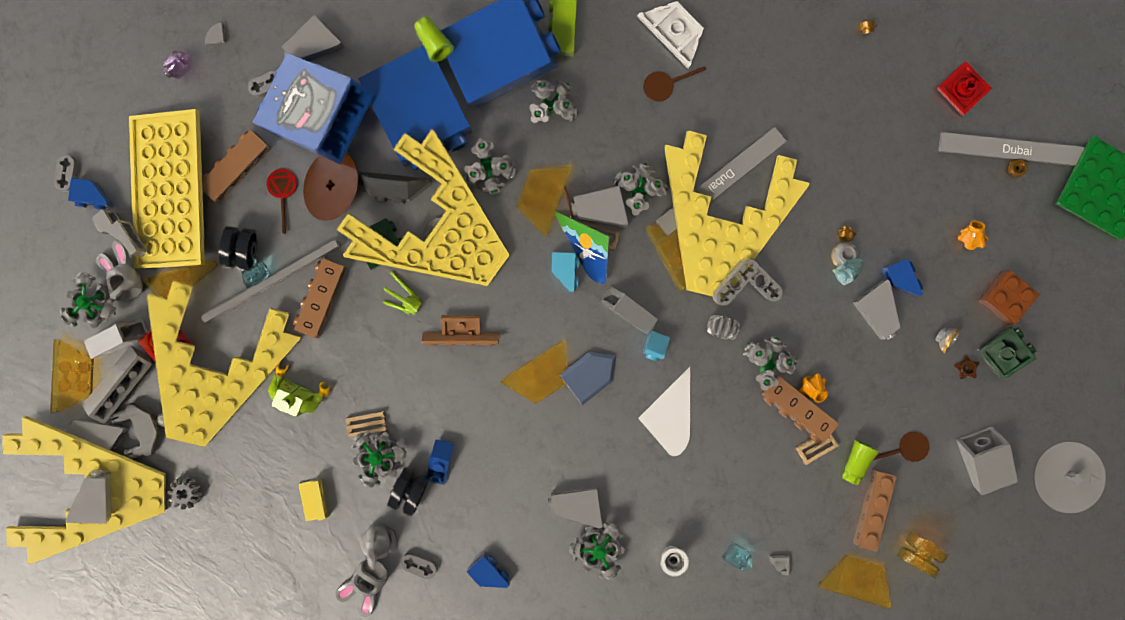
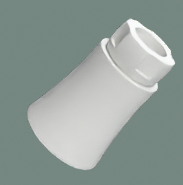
M669 546L663 550L661 566L664 572L670 576L683 574L688 568L689 561L687 555L674 546ZM673 556L676 557L675 560L670 561V558H671V557H673Z

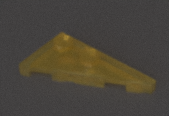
M217 261L206 262L205 265L176 269L171 272L147 276L142 280L155 295L167 298L173 280L194 286L219 264Z

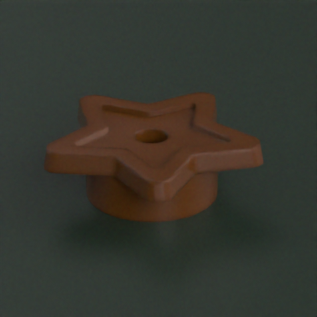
M965 355L962 362L955 364L954 367L960 371L961 380L967 376L976 378L979 362H973Z

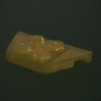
M571 166L529 170L517 203V208L546 237Z
M660 226L645 227L679 292L683 291L686 284L677 229L667 236Z
M54 339L50 413H57L86 400L93 390L94 358L91 359L89 355L60 339Z
M560 342L500 382L535 404L566 385L559 376L567 369L564 343Z
M845 555L839 561V564L829 572L830 574L818 584V587L884 608H891L885 569L883 566Z

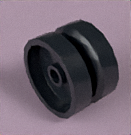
M226 226L224 228L219 244V264L221 268L234 269L237 265L239 270L251 271L253 269L258 244L256 230L243 228L240 232L237 227Z
M404 467L392 488L387 506L397 510L400 508L403 500H405L403 513L412 517L422 499L430 477L420 474L412 483L414 470Z

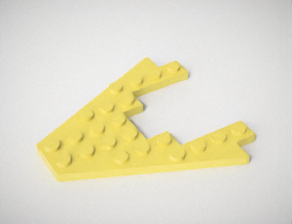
M431 129L421 144L404 133L393 150L441 183L431 197V200L446 211L425 241L407 231L397 246L348 213L337 228L339 232L353 240L343 256L488 286L509 257L508 251L436 133Z
M687 131L683 149L670 145H665L664 148L685 284L688 291L713 297L716 288L742 259L754 260L808 188L809 183L793 179L797 164L796 159L778 155L764 210L746 206L741 224L707 216L711 196L693 192L707 135ZM734 277L731 280L733 287L737 284L739 278ZM721 293V299H725L724 293Z
M173 280L167 298L150 293L147 296L166 438L205 447L273 371L277 364L300 340V335L284 331L289 316L288 312L269 308L252 361L233 356L228 374L192 365L190 361L195 346L176 341L193 285Z
M29 416L22 418L23 434L5 433L2 435L3 454L64 455V474H84L85 479L91 471L103 470L104 472H110L111 518L106 524L66 523V526H8L6 528L7 547H27V564L40 561L166 511V473ZM68 508V509L65 511V512H66V517H67V515H68V513H69V511H70L71 508Z

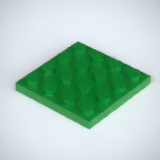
M1091 136L1056 205L1118 240H1123L1125 237V153L1096 136Z

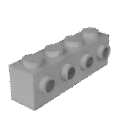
M131 345L83 403L82 406L88 417L103 424L106 423L153 364L146 353Z

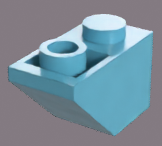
M552 252V273L570 292H574V288H578V277H575V269H579V258H575V253Z
M650 331L643 350L646 353V358L657 362L659 358L664 359L670 337Z

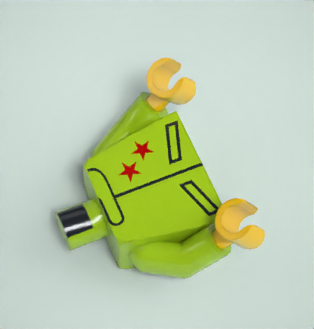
M279 362L275 369L276 375L273 376L268 387L270 398L273 399L272 406L293 416L313 413L322 402L323 397H327L330 394L331 385L324 389L325 382H321L317 394L289 380L282 379L281 377H284L287 373L288 365L286 369H280L281 362Z

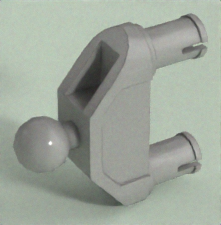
M130 403L125 409L110 416V419H115L112 421L114 425L129 419L132 421L140 444L124 450L125 455L133 452V454L126 456L127 458L135 459L142 455L150 456L155 452L162 433L160 426L165 427L163 412L156 417L155 413L137 404Z

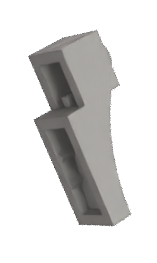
M102 209L92 217L96 224V229L101 234H110L115 237L131 256L143 257L148 253L130 221L120 220L115 210Z

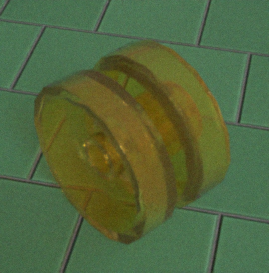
M910 532L906 542L915 548L914 552L906 547H902L897 556L931 577L936 578L940 569L930 561L934 559L943 564L949 555L938 549L937 545L923 537L921 539Z

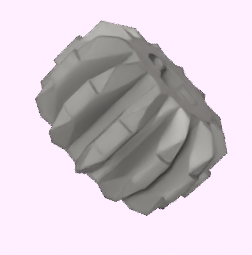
M712 315L707 324V332L722 339L735 340L740 331V323L725 316Z
M187 476L183 480L177 478L176 483L170 484L173 490L167 492L172 495L168 501H175V508L180 505L181 510L186 509V507L191 509L194 507L193 503H199L197 497L202 496V493L197 492V489L201 488V486H195L196 480L192 479L190 481ZM183 490H186L187 493H185V494H188V496H185V497H184V496H183V493H184V492H182V491H183Z

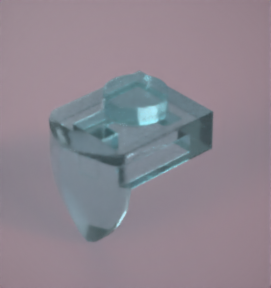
M252 258L255 265L251 271L241 272L246 288L265 280L270 274L268 267L259 259Z
M850 259L832 271L837 280L846 285L854 281L861 274L863 260Z
M731 542L722 555L723 560L742 571L751 569L752 556L750 552Z

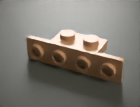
M442 315V332H424L422 336V344L429 346L446 344L448 346L465 344L467 346L485 344L492 346L499 344L500 333L481 332L480 315Z

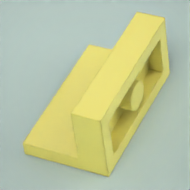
M322 479L299 483L305 520L318 519L319 521L328 518L329 513Z

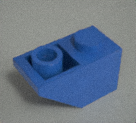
M71 178L68 201L74 202L76 207L87 208L88 204L94 205V209L99 210L106 209V207L113 208L112 201L98 183Z
M904 259L882 268L886 279L890 281L891 287L912 296L923 295L922 283L916 278L914 274L916 271L915 266L911 261L909 262V259Z
M435 440L427 472L430 482L445 485L454 444Z
M484 553L467 569V573L480 587L507 588L510 586V576L505 570L500 571L496 566L498 564L491 555L487 556Z

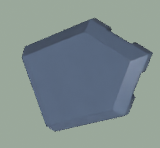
M588 352L559 375L581 405L585 404L612 382L616 355Z

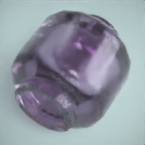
M173 50L162 59V71L169 78L180 79L191 69V59L185 52Z

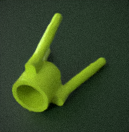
M392 271L391 275L412 298L408 296L405 299L385 287L384 291L402 301L404 307L385 300L383 304L404 311L408 315L410 313L415 315L422 304L419 301L420 297Z

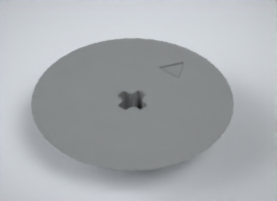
M1062 442L1050 447L1042 454L1035 468L1034 481L1040 498L1049 507L1063 513H1078L1090 508L1098 501L1105 487L1106 474L1100 457L1091 448L1077 442Z

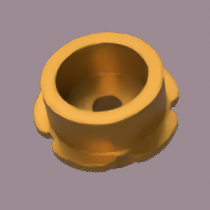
M875 19L859 22V31L862 30L863 34L873 32L874 27L878 26L877 24L875 25Z
M1017 159L1010 161L1008 172L1013 177L1019 178L1026 173L1027 164L1025 161Z
M843 226L837 231L838 239L846 242L853 241L854 235L857 234L850 226Z

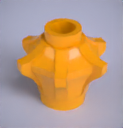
M976 220L971 221L967 228L961 230L958 240L964 242L965 248L969 250H975L976 247L985 248V242L988 241V237L985 235V224Z
M816 374L813 377L808 375L802 380L803 386L799 389V392L805 395L807 399L811 398L816 403H821L828 397L825 387L826 379H821L820 374Z

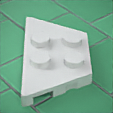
M678 1L654 8V10L639 13L637 17L689 69L704 28Z

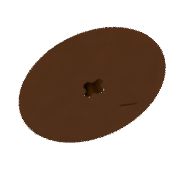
M347 153L341 164L322 156L317 157L306 174L303 187L304 201L308 211L319 220L329 221L338 218L349 208L355 197L358 174L354 161Z

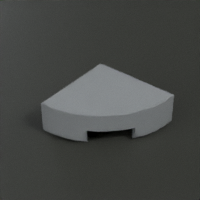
M222 22L213 25L207 31L205 36L206 45L226 43Z
M770 556L773 567L779 573L790 576V556Z

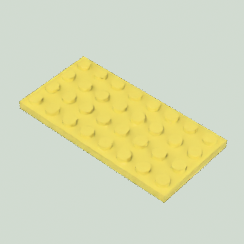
M192 109L129 116L133 228L148 251L143 257L134 256V269L205 265L200 110Z

